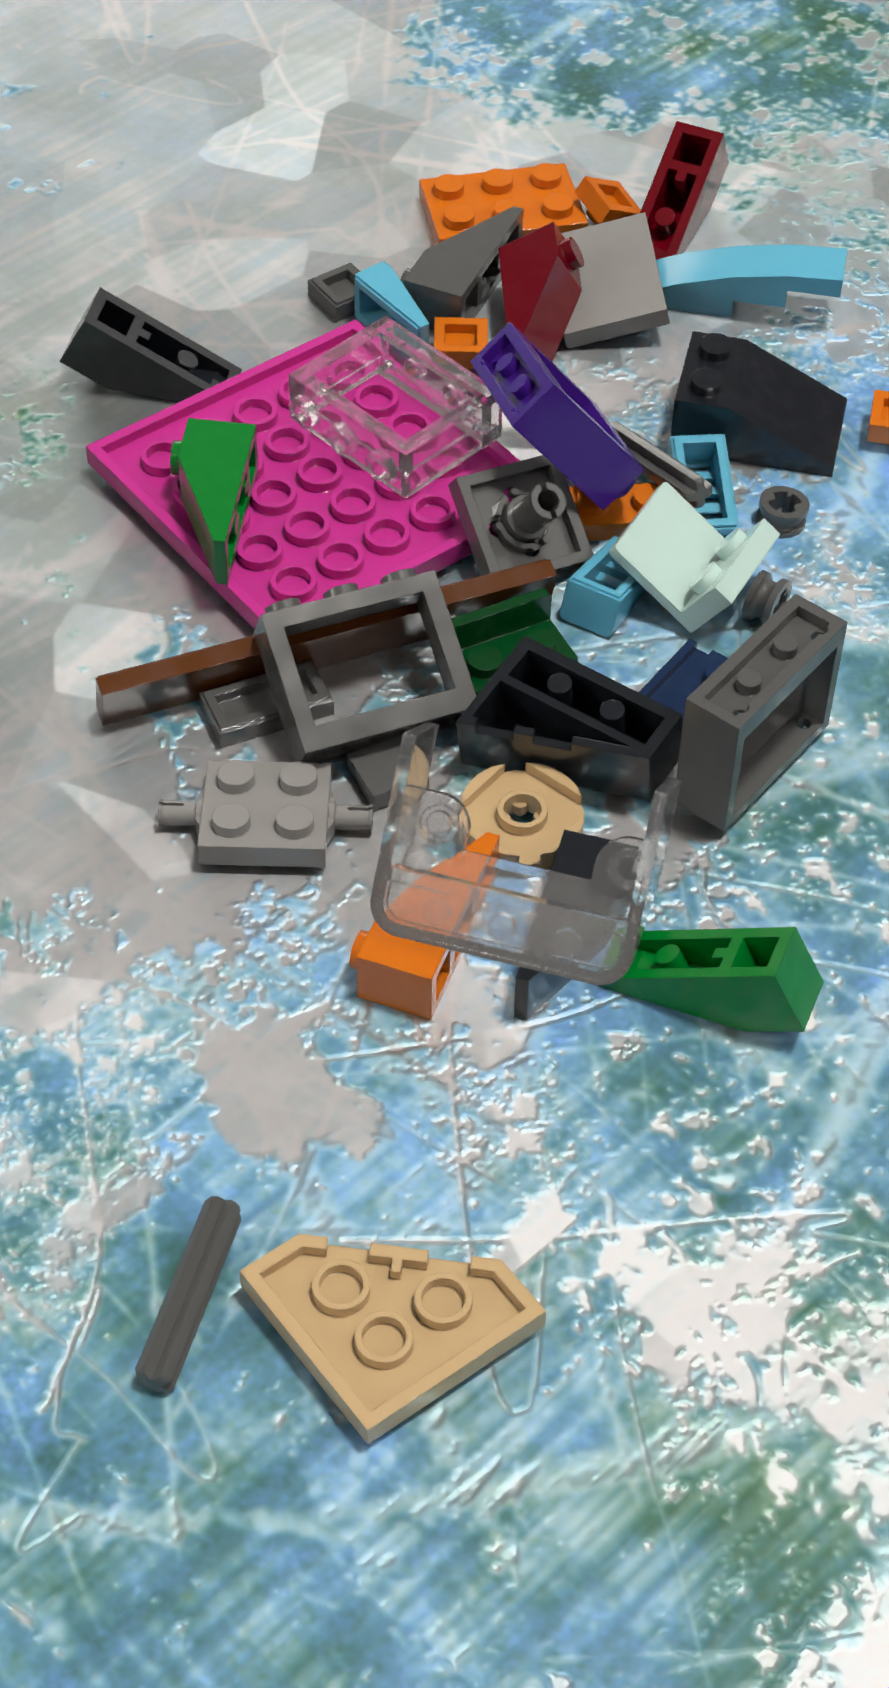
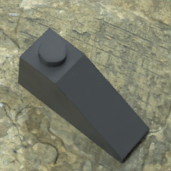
M513 206L426 249L412 269L407 268L403 272L400 280L429 322V330L434 331L435 317L475 318L501 281L498 248L522 237V208Z

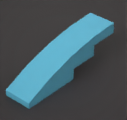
M795 244L743 245L685 252L656 259L667 309L731 318L734 301L785 308L788 291L840 298L848 249Z

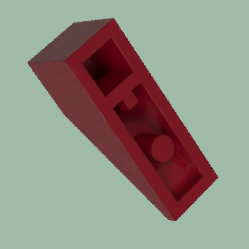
M676 121L640 212L646 213L656 259L684 253L712 207L729 164L724 133Z
M554 221L498 248L506 325L511 322L551 361L554 359L582 292L579 268L584 266V259L576 241L572 237L565 239Z

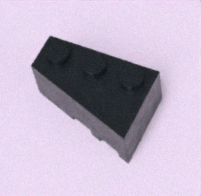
M524 636L456 721L461 764L485 769L505 764V772L512 770L525 771L526 762L540 763L562 772L578 787L650 801L678 763L682 735V714Z

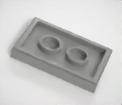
M645 212L562 233L565 239L572 237L576 241L584 259V266L579 268L582 292L563 335L567 349L670 324Z

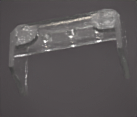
M425 722L404 732L370 899L373 918L380 928L396 937L593 985H607L622 978L635 960L660 881L682 780L669 777L655 790L645 839L623 836L607 843L597 855L590 880L467 851L471 821L466 807L458 798L451 794L426 788L439 725Z

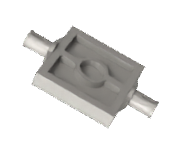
M208 760L205 786L198 795L197 801L159 799L158 825L196 826L198 834V864L326 868L327 845L334 836L335 830L372 831L373 804H336V799L331 791L332 763Z

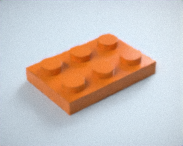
M541 163L534 167L507 170L496 168L480 173L462 175L443 174L435 178L419 179V197L435 245L513 206L523 209L522 236L553 221L561 233L588 227V220L581 202L574 192L575 187L565 163Z

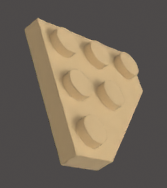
M299 1233L239 1271L241 1287L367 1444H370L543 1328L546 1321V1310L500 1259L472 1256L471 1263L429 1258V1250L371 1243L370 1250L328 1245V1237Z

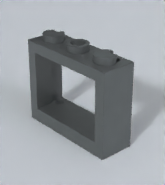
M412 568L398 570L381 578V584L359 589L356 583L339 585L326 591L323 594V599L301 604L299 598L284 599L269 605L265 609L266 613L260 615L254 630V636L294 762L322 763L347 756L351 752L399 735H403L405 739H410L456 726V721L477 695L435 570L417 575ZM417 603L445 691L315 726L287 636Z
M794 594L686 698L673 799L675 803L725 831L829 725L847 621Z

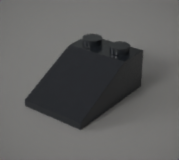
M693 331L674 400L671 436L725 434L729 461L832 477L847 398L747 339L728 337L720 333L709 334Z

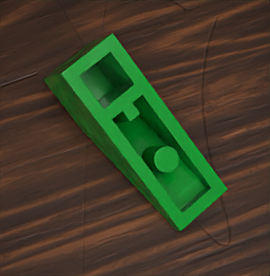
M188 418L182 441L174 440L172 444L170 471L172 475H179L181 500L216 584L228 585L258 471L256 424Z
M796 927L622 931L599 978L606 989L744 1032H804L824 983Z

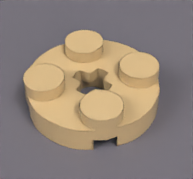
M526 762L525 771L512 770L505 772V764L492 766L475 776L462 793L459 838L461 843L467 847L487 832L500 835L498 869L509 871L518 880H536L544 874L545 869L552 868L564 830L583 834L585 812L581 806L582 796L576 784L569 777L547 765ZM527 812L534 814L533 821L527 823L515 822L511 820L509 815L513 813L517 816H522Z

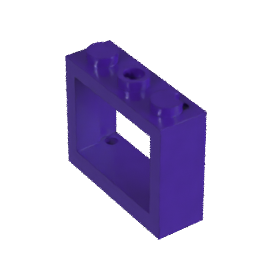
M509 322L470 361L511 426L598 507L604 510L616 498L619 499L625 496L632 489L636 478L644 471L643 467L597 404L521 331Z

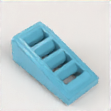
M382 261L356 273L354 278L355 318L419 370L427 367L429 322L392 267L385 261Z
M725 434L670 436L666 450L668 455L688 468L709 467L710 471H699L696 473L708 482H713L712 495L707 498H717L718 503H704L703 507L695 508V510L699 514L721 513L722 518L706 520L721 535L730 534L739 527Z
M613 536L567 580L560 609L562 619L604 637H609L616 631L646 590L610 555L609 550L619 538L617 536Z

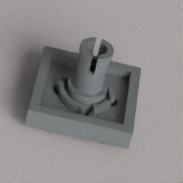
M543 455L457 477L448 485L480 576L543 559H550L556 573L581 567L593 556L565 475ZM508 490V496L513 498L510 502L507 501L509 498L504 495V491ZM489 524H494L493 531L497 533L499 537H495L490 533ZM525 552L533 553L534 557L526 555Z

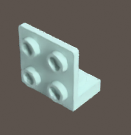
M664 482L652 493L611 547L609 553L676 620L692 633L733 603L778 539L780 533L764 518L745 533L737 527L724 538L669 483Z

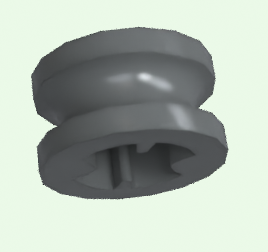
M774 486L768 488L761 493L759 509L755 519L756 524L765 518L780 533L778 537L780 539L799 535L805 528V517L808 515L810 506L809 500L802 492L791 487Z
M765 570L759 572L745 597L742 618L753 621L758 617L762 620L761 623L763 625L789 600L792 582L784 578L775 582L773 581L772 573Z

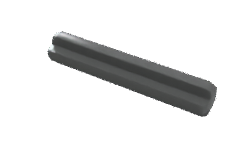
M618 421L610 422L643 467L642 475L659 486L664 482L669 483L694 509L704 506L705 498L712 495L713 489L710 482Z
M211 1196L203 1203L135 1368L137 1383L145 1389L168 1393L176 1385L241 1222L240 1206L233 1200H224L218 1196Z

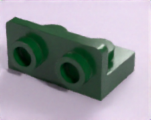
M545 588L514 596L508 600L470 613L461 614L451 619L476 695L479 694L524 636L578 662L577 655L550 620L552 597Z

